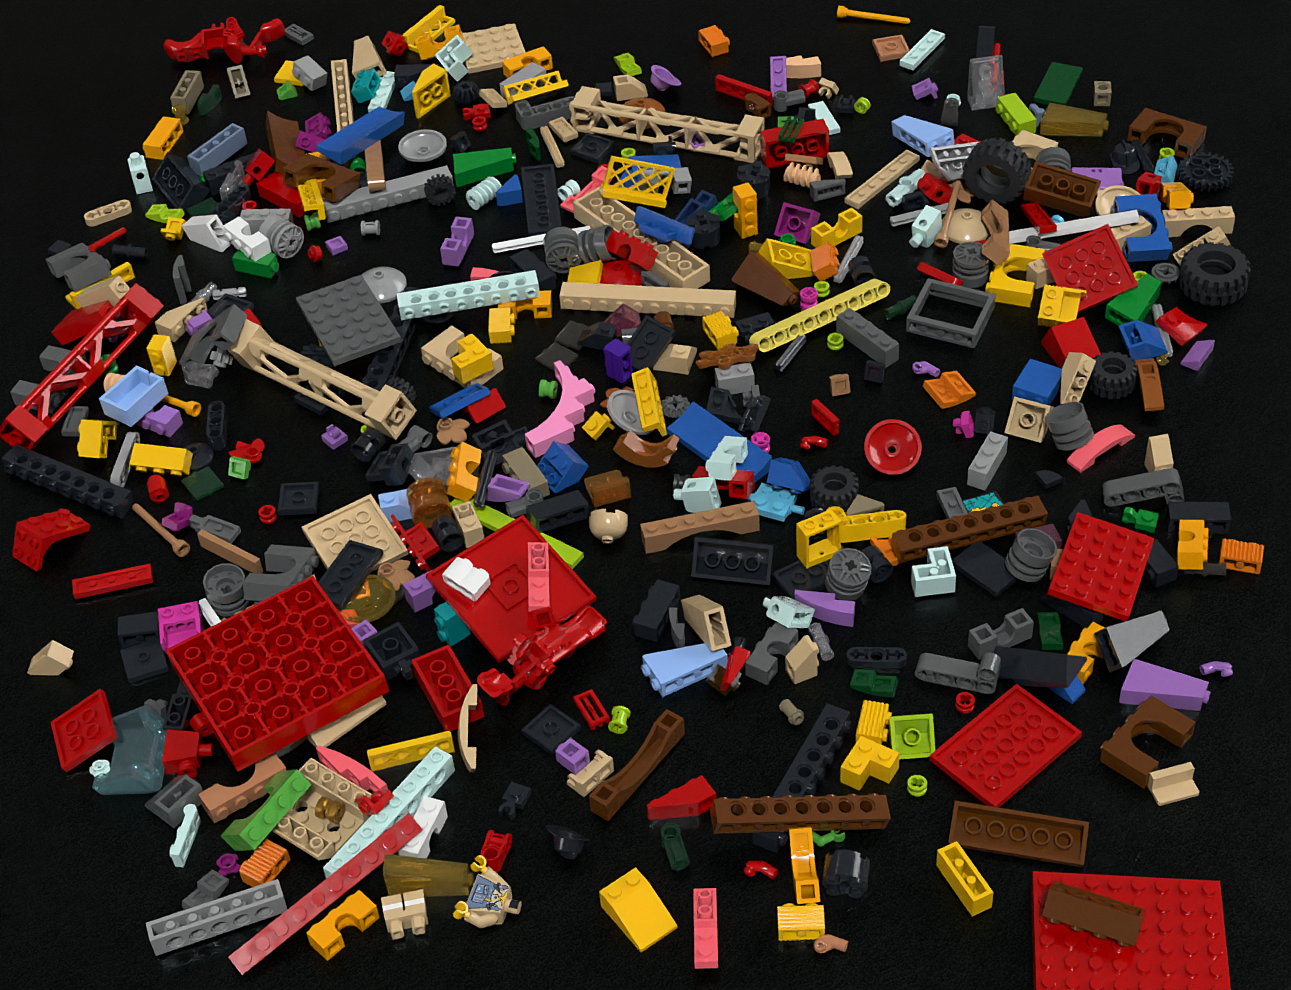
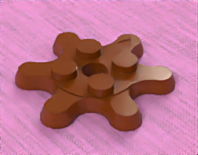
M731 343L724 345L722 349L716 351H703L699 353L701 359L696 361V365L700 369L710 366L728 369L732 364L751 362L755 360L758 345L750 344L744 347H736V344Z

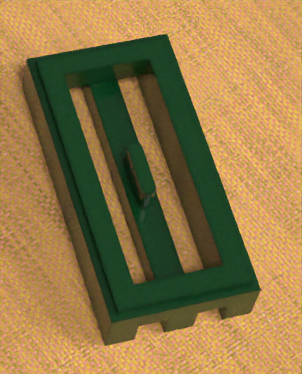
M788 116L778 135V140L795 143L804 124V119L798 121V118L794 117L791 120V117ZM795 125H797V127H796V129H795V131H794L792 137L789 138L790 135H791L792 132H793V129H794Z

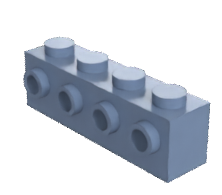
M232 123L189 154L187 157L192 170L196 174L201 175L202 172L217 167L247 144L244 128Z

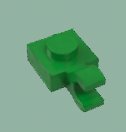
M1125 507L1122 521L1134 523L1136 529L1154 533L1159 514L1139 509L1137 513L1133 508Z

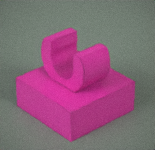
M969 411L962 412L961 419L953 420L956 434L964 432L966 438L974 437V421Z

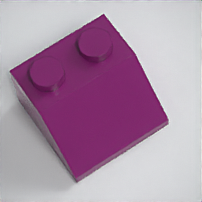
M784 202L774 235L781 237L783 234L790 233L797 242L806 244L811 237V228L818 224L821 213Z

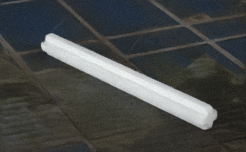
M584 226L579 228H573L572 230H574L576 234L579 235L581 231L589 230L591 228L590 226ZM546 234L493 243L492 249L494 253L543 245V239Z

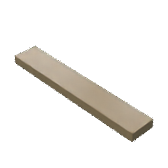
M905 150L845 197V203L859 209L916 164L920 156Z

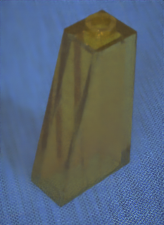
M1049 103L1041 120L1040 135L1102 136L1104 130L1107 131L1109 121H1107L1106 113Z
M385 854L383 876L389 896L401 894L402 898H404L403 893L423 889L425 897L469 895L470 886L474 885L473 872L470 873L466 863Z

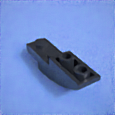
M181 680L176 694H172L162 727L163 730L184 731L189 726L191 718L198 709Z

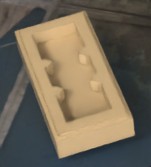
M494 89L480 90L479 95L492 108L507 107L508 102Z
M563 117L549 122V127L563 142L578 137V132Z

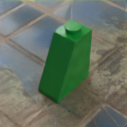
M240 249L232 257L235 271L272 278L279 269L276 255L272 252L257 261L246 257Z

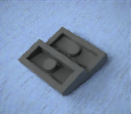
M179 255L173 266V280L180 304L182 305L187 304L185 293L192 290L183 256Z

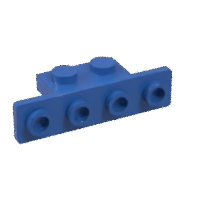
M637 207L634 222L639 224L638 230L644 232V235L656 237L658 241L663 243L678 240L687 245L692 244L694 228L644 207Z

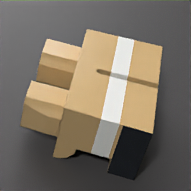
M423 889L403 893L405 909L401 894L381 898L387 930L391 933L393 939L402 938L404 936L403 929L412 928L413 934L416 935L425 933L428 917Z

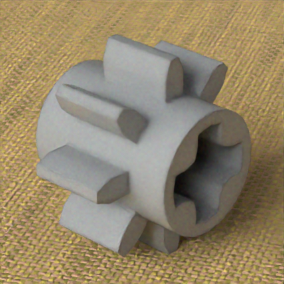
M217 348L216 352H211L210 359L214 360L213 365L226 368L227 364L231 365L233 357L229 356L230 352L228 350L223 351Z

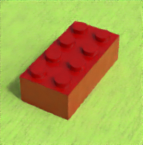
M824 119L804 122L795 143L778 140L782 127L760 131L761 159L768 168L788 165L791 162L798 163L785 160V154L823 158L827 157V153H829V128ZM795 125V127H794V129H793V132H792V134L790 135L789 138L792 137V135H793V133H794V131H795L797 125Z
M446 645L412 659L411 662L414 676L445 731H452L458 728L461 708L472 684L450 645ZM478 694L476 709H468V724L484 717L482 701Z

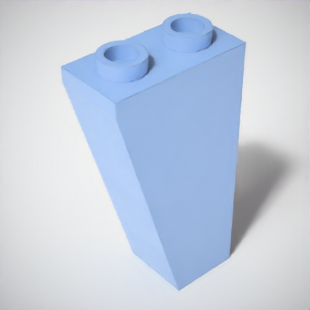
M906 115L891 122L893 136L927 157H930V148L954 145V133L950 128Z
M703 643L643 655L641 669L643 674L651 679L654 690H658L662 697L708 677L717 664L726 669L728 656L723 648L711 651Z

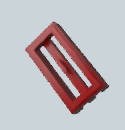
M813 400L811 403V415L832 435L838 434L839 419L819 400Z
M592 689L573 697L574 703L591 730H594L597 725L599 727L603 726L604 722L610 723L609 715ZM587 696H590L591 700L602 716L601 718H599V716L597 715L596 711L587 699ZM580 699L583 700L584 704L586 705V707L588 708L589 712H590L591 715L593 716L594 721L592 720V718H591L590 715L588 714L587 710L585 709V707H584V705L582 704V702L580 701Z

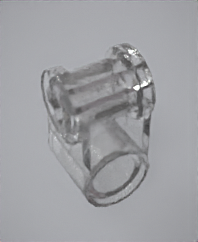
M189 361L182 365L185 383L188 385L210 388L213 385V379L219 374V370L211 364Z

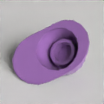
M658 65L651 67V82L658 90L665 91L670 85H681V82L667 69Z

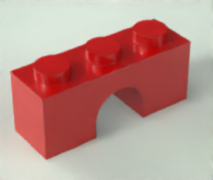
M612 230L605 243L610 253L622 259H625L631 251L628 260L648 271L659 253L653 249L654 245L646 241L643 244L641 243L642 240L635 236L630 238L629 234L622 230L620 232Z
M699 466L692 475V478L709 477L708 471H706L704 466ZM737 470L731 481L715 479L717 489H728L729 497L748 499L755 489L754 471Z

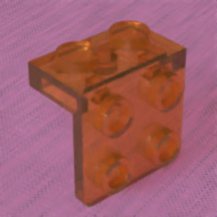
M619 470L584 479V484L594 507L631 497L630 481L627 476L623 477Z

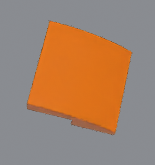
M958 371L944 372L941 374L940 379L925 380L923 384L924 389L941 409L958 405L976 395V392Z

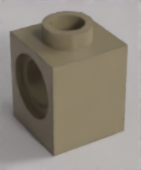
M1094 81V106H1110L1112 94L1111 81Z

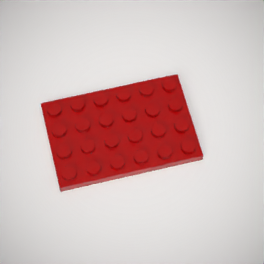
M1077 512L1047 594L1122 621H1128L1155 538Z
M1015 684L930 755V761L984 804L999 808L1079 740L1082 732L1021 686Z

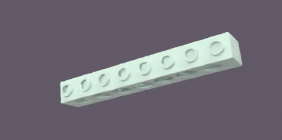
M535 270L397 293L401 320L540 297Z
M435 746L393 791L394 797L378 814L371 815L323 867L326 879L408 813L414 817L424 796L431 798L454 773L455 768L452 755Z

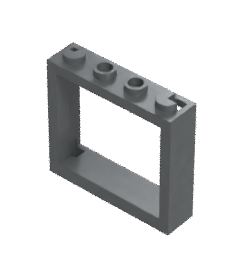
M928 278L907 317L906 331L975 348L995 308L996 294ZM929 294L983 307L973 329L918 315Z

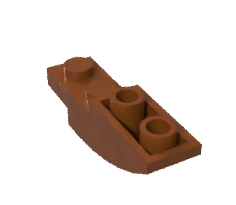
M1154 358L1135 360L1145 411L1155 412L1164 410L1162 388L1156 361H1154Z

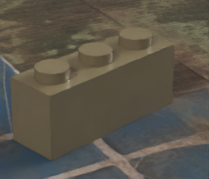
M186 70L170 97L174 113L189 114L204 88L200 71Z
M523 447L502 455V469L504 473L509 474L510 478L530 483L522 497L526 495L528 490L534 488L541 490L543 497L550 495L547 479Z

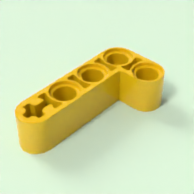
M836 506L829 507L826 510L832 509L841 521V543L870 540V537L877 536V539L892 536L898 530L906 529V513L901 510L846 516L844 510Z

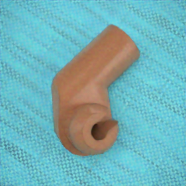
M829 934L818 938L814 942V949L818 953H825L832 949L845 952L848 946L847 940Z

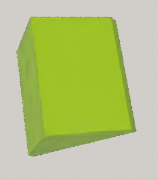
M932 713L889 716L890 747L892 750L900 753L899 759L930 757L935 751Z

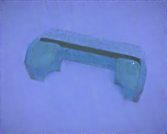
M145 705L112 718L117 739L112 742L115 748L109 774L101 773L95 776L92 788L102 795L151 794L161 789L165 772L162 764L167 730L162 728L165 719L151 707Z

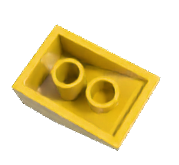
M432 64L422 71L412 90L416 118L419 119L451 96L446 69Z
M767 238L759 250V253L787 279L815 276L812 271L811 249Z
M636 867L599 891L601 907L640 952H643L678 928L650 883Z

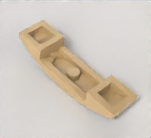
M473 684L468 691L458 721L459 748L469 772H474L476 769V747H468V709H476L477 684Z

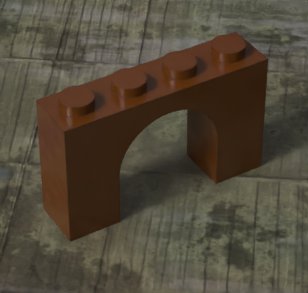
M1145 108L1129 126L1127 140L1135 141L1138 139L1143 145L1153 134H1172L1178 137L1175 143L1174 155L1184 158L1189 157V154L1193 155L1204 142L1207 126Z
M308 153L283 167V182L294 187L310 179H327L322 182V198L333 202L360 188L359 172Z
M1151 695L1146 702L1142 701L1134 715L1130 714L1122 727H1118L1114 731L1109 741H1104L1100 748V761L1137 785L1145 788L1148 785L1150 773L1158 770L1159 762L1136 748L1132 738L1142 733H1154L1182 748L1192 737L1196 722Z

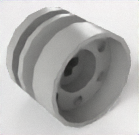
M279 215L268 217L259 229V232L269 239L271 251L282 258H291L300 250L303 244L304 234L302 229Z

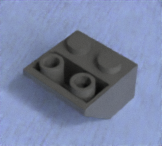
M188 775L176 776L145 804V807L175 828L184 820L185 814L183 809L186 805L194 804L196 808L201 805L198 794L203 792L201 785Z

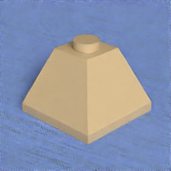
M669 344L654 365L653 370L688 375L697 348Z
M1014 397L1004 433L1042 443L1048 429L1045 417L1054 407Z

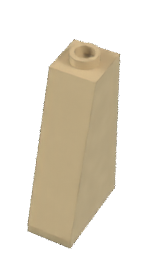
M369 36L354 41L352 74L355 79L360 71H366L374 68L379 76L387 74Z
M118 275L85 288L75 300L81 307L106 300L114 307L130 288Z
M701 595L681 600L685 620L711 651L731 646L723 606Z

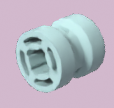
M569 180L565 186L558 188L557 193L560 199L565 201L570 195L576 196L580 192V187L574 180Z

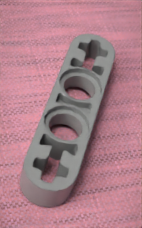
M127 432L111 474L110 482L123 488L132 467L130 460L134 443L140 444L138 432Z

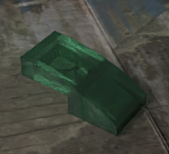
M213 85L208 94L202 93L197 102L200 115L207 114L222 99L219 85Z

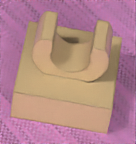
M821 78L819 81L821 86L819 89L820 96L824 92H827L826 97L828 99L832 94L837 95L839 88L835 82Z

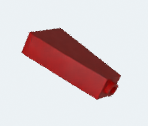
M273 171L256 183L260 197L283 209H291L292 214L298 217H302L308 212L304 211L298 188L283 182V173Z
M106 300L72 310L51 333L61 345L72 342L87 335L113 306Z

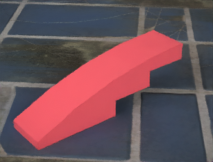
M320 745L316 747L320 762L366 791L369 789L373 792L388 790L387 784L356 760Z

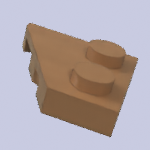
M785 154V160L803 162L804 165L809 167H818V164L823 165V158Z

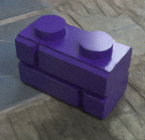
M617 339L612 340L604 347L607 376L623 383L633 373L631 347L625 343L622 344Z

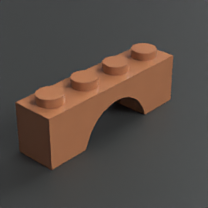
M274 752L255 762V772L246 783L237 787H224L217 783L199 793L201 804L212 821L216 823L225 819L233 812L244 808L254 800L263 797L268 793L264 786L277 772L287 771L286 767Z

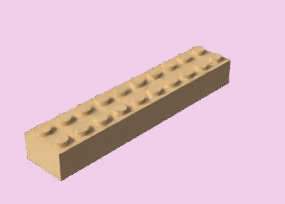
M599 187L573 201L574 218L585 226L596 229L603 225H611L617 232L622 230L628 233L630 238L635 236L641 239L643 244L646 241L654 245L653 249L659 253L650 271L669 283L670 287L698 289L710 281L709 264L675 240L663 243L658 241L656 237L644 235V232L638 230L639 224L634 222L636 213L616 199L602 197Z

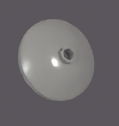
M417 130L404 136L400 140L398 148L401 156L405 159L422 163L432 161L441 156L446 150L447 142L444 135L437 131Z
M376 267L362 274L379 303L395 300L397 293H403L407 286L404 274L391 267Z
M618 390L610 395L607 400V410L611 419L621 429L625 431L631 430L636 435H646L654 431L653 429L644 432L642 429L635 392Z

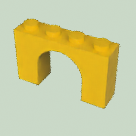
M1010 244V256L1005 262L1002 261L999 265L993 264L994 271L990 272V282H987L985 292L996 294L995 302L1030 307L1035 283L1012 279L1006 274L1016 270L1027 271V264L1042 258V253L1045 252V249Z

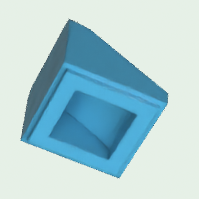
M414 81L410 82L400 91L404 101L413 100L412 90L416 85Z

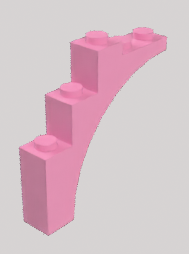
M560 360L554 363L555 376L563 389L560 402L547 420L535 429L525 433L526 447L535 458L545 454L553 441L564 444L574 441V425L584 421V406L594 402L595 389L593 385L589 384L585 378L579 380L577 376H573L569 367L565 366Z

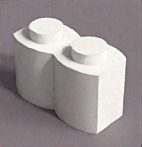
M457 557L442 574L443 580L447 585L460 591L464 596L475 602L491 584L489 574L482 568L477 569L473 567L471 561L466 558Z

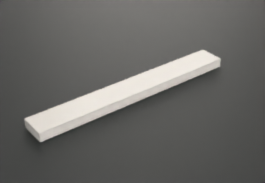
M1137 210L1055 223L1057 225V232L1042 234L1035 227L1009 231V244L1026 242V238L1030 235H1036L1044 239L1091 231L1106 224L1114 227L1140 222Z

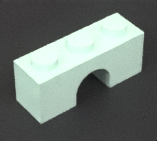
M725 436L716 450L713 451L710 459L706 462V471H708L709 477H714L718 480H732L737 472L736 463H743L748 455L747 438Z

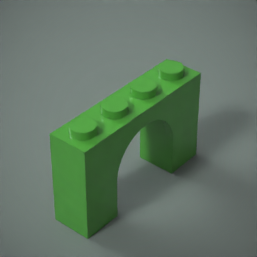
M297 769L277 772L264 786V789L270 794L266 802L249 817L234 820L221 837L235 851L255 850L312 784Z

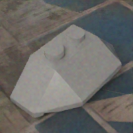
M979 142L930 148V156L936 171L948 181L964 179V164L974 146Z

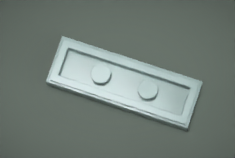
M823 101L808 104V108L816 109V120L824 119L829 128V135L840 133L839 125Z

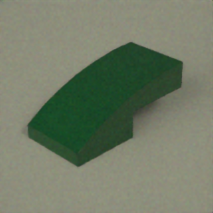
M529 128L525 130L529 152L539 161L541 160L539 139L534 130Z
M1058 612L1037 613L1041 649L1063 650Z
M855 669L850 686L867 694L894 698L898 679L897 676L876 675L875 670Z

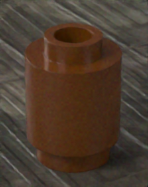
M661 311L654 316L653 319L674 329L668 312Z

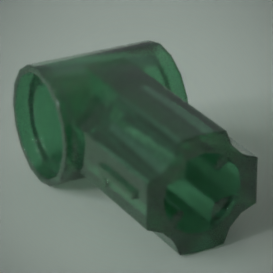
M674 823L665 824L661 828V844L665 849L672 870L677 871L685 869L686 866L690 865V861L681 838L680 828Z

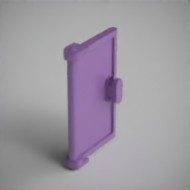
M1072 167V172L1101 180L1099 190L1115 185L1124 186L1121 168Z

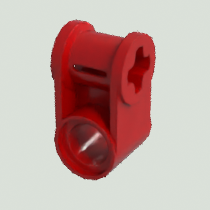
M489 830L486 835L481 856L486 859V867L489 866L496 873L501 870L506 855L511 848L512 834L507 833L504 835L494 833V830Z

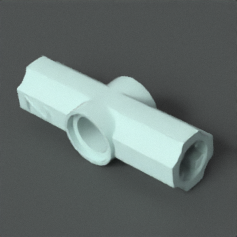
M918 169L909 176L900 178L899 185L886 195V201L890 206L895 207L902 202V195L913 193L918 188L917 182L924 176V170Z

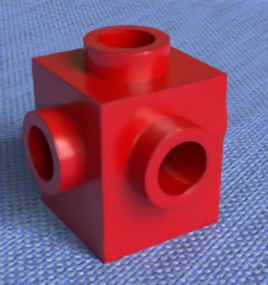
M388 31L381 43L390 55L394 56L396 54L400 57L408 46L404 36Z

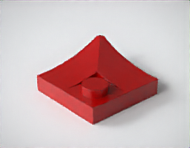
M1177 307L1156 320V323L1181 346L1188 343L1208 326L1206 323L1189 317Z

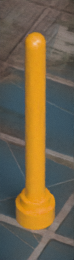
M838 6L837 18L851 16L902 24L910 23L909 18L848 10L845 6Z
M168 395L161 400L184 409L188 415L194 417L201 411V404L195 401L184 402Z

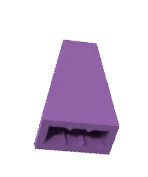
M1134 659L1122 686L1119 702L1140 705L1142 701L1146 702L1152 695L1172 708L1200 711L1202 704H1207L1211 692L1207 691L1209 684L1207 681Z

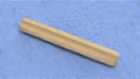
M541 127V135L556 167H564V159L549 127Z

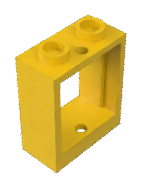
M832 509L796 523L797 557L806 569L831 559L836 552L841 550V521ZM827 530L826 539L809 545L810 536Z

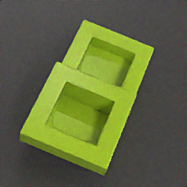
M629 53L614 57L616 64L624 75L635 76L642 73L641 67L635 63L634 57Z
M166 204L152 205L145 215L151 220L167 223L168 217L181 219L185 213L183 209H168Z

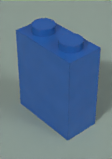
M1030 359L1013 385L1012 400H1014V397L1050 406L1061 388L1062 369Z

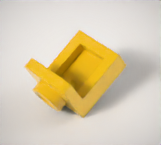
M168 217L166 229L161 228V233L168 240H182L184 232L182 225L186 221L180 218Z
M597 411L582 426L595 440L598 439L607 427L612 430L615 427L611 424L612 419L605 413L601 415Z

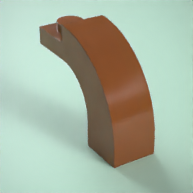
M629 430L619 437L613 450L633 464L650 468L661 467L668 464L672 454L677 450L676 445L679 438L673 434L661 443H649Z

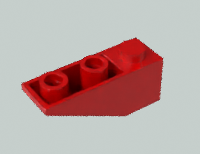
M701 775L696 779L689 780L685 785L677 789H672L661 798L652 800L647 805L648 819L699 816L710 810L714 799H716V792Z

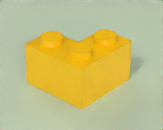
M473 334L457 341L459 355L451 358L453 374L462 384L494 369L492 353Z
M81 420L78 429L80 433V441L77 445L78 456L107 458L108 440H116L117 422Z
M860 736L841 765L840 782L859 791L869 775L889 784L899 769L900 753Z

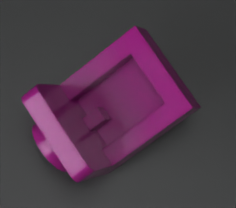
M180 502L175 503L174 513L162 518V526L169 528L171 531H180L189 526L190 522L188 519L192 516L193 508Z

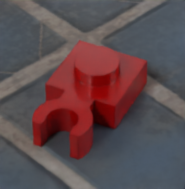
M489 104L474 105L472 109H462L464 120L478 116L491 118Z

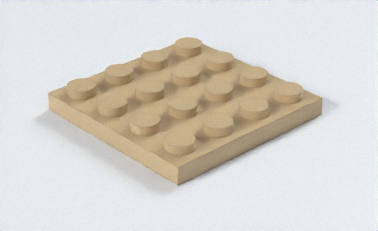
M506 24L505 26L463 33L465 43L473 51V54L464 61L469 71L468 74L503 67V60L526 53L515 24Z
M371 494L302 526V531L313 548L316 549V553L327 569L349 540L383 550V556L371 572L379 569V566L383 563H392L408 555V549Z

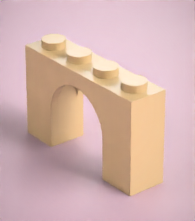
M1025 130L1016 135L1012 141L1015 146L1022 148V152H1025L1028 158L1036 159L1038 153L1043 149L1058 147V142ZM989 166V171L999 177H1009L1000 167Z
M450 326L421 348L422 360L425 364L432 366L438 372L461 384L464 388L474 383L483 385L503 370L502 356L488 348L492 353L494 369L462 384L453 374L450 358L459 352L457 341L464 338V333L453 326Z

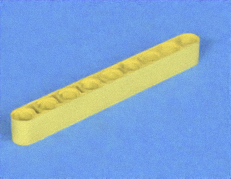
M878 279L867 281L754 333L750 337L749 343L757 344L758 350L761 352L770 351L795 339L797 335L802 336L835 321L837 315L849 308L856 311L886 297L890 292V286L888 283Z

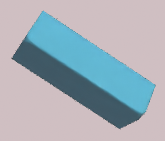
M1169 156L1157 160L1154 174L1162 176L1161 183L1174 182L1177 170V163L1174 157Z

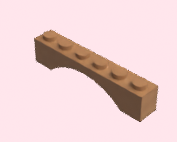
M991 200L981 211V219L991 233V236L982 245V254L999 265L1010 256L1008 211L994 200Z
M754 501L640 524L641 538L646 554L665 550L680 539L703 531L725 530L738 534L760 531L759 513Z

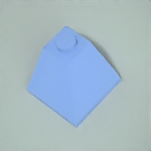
M416 487L378 494L380 508L390 523L394 522L390 517L393 514L398 521L422 517Z

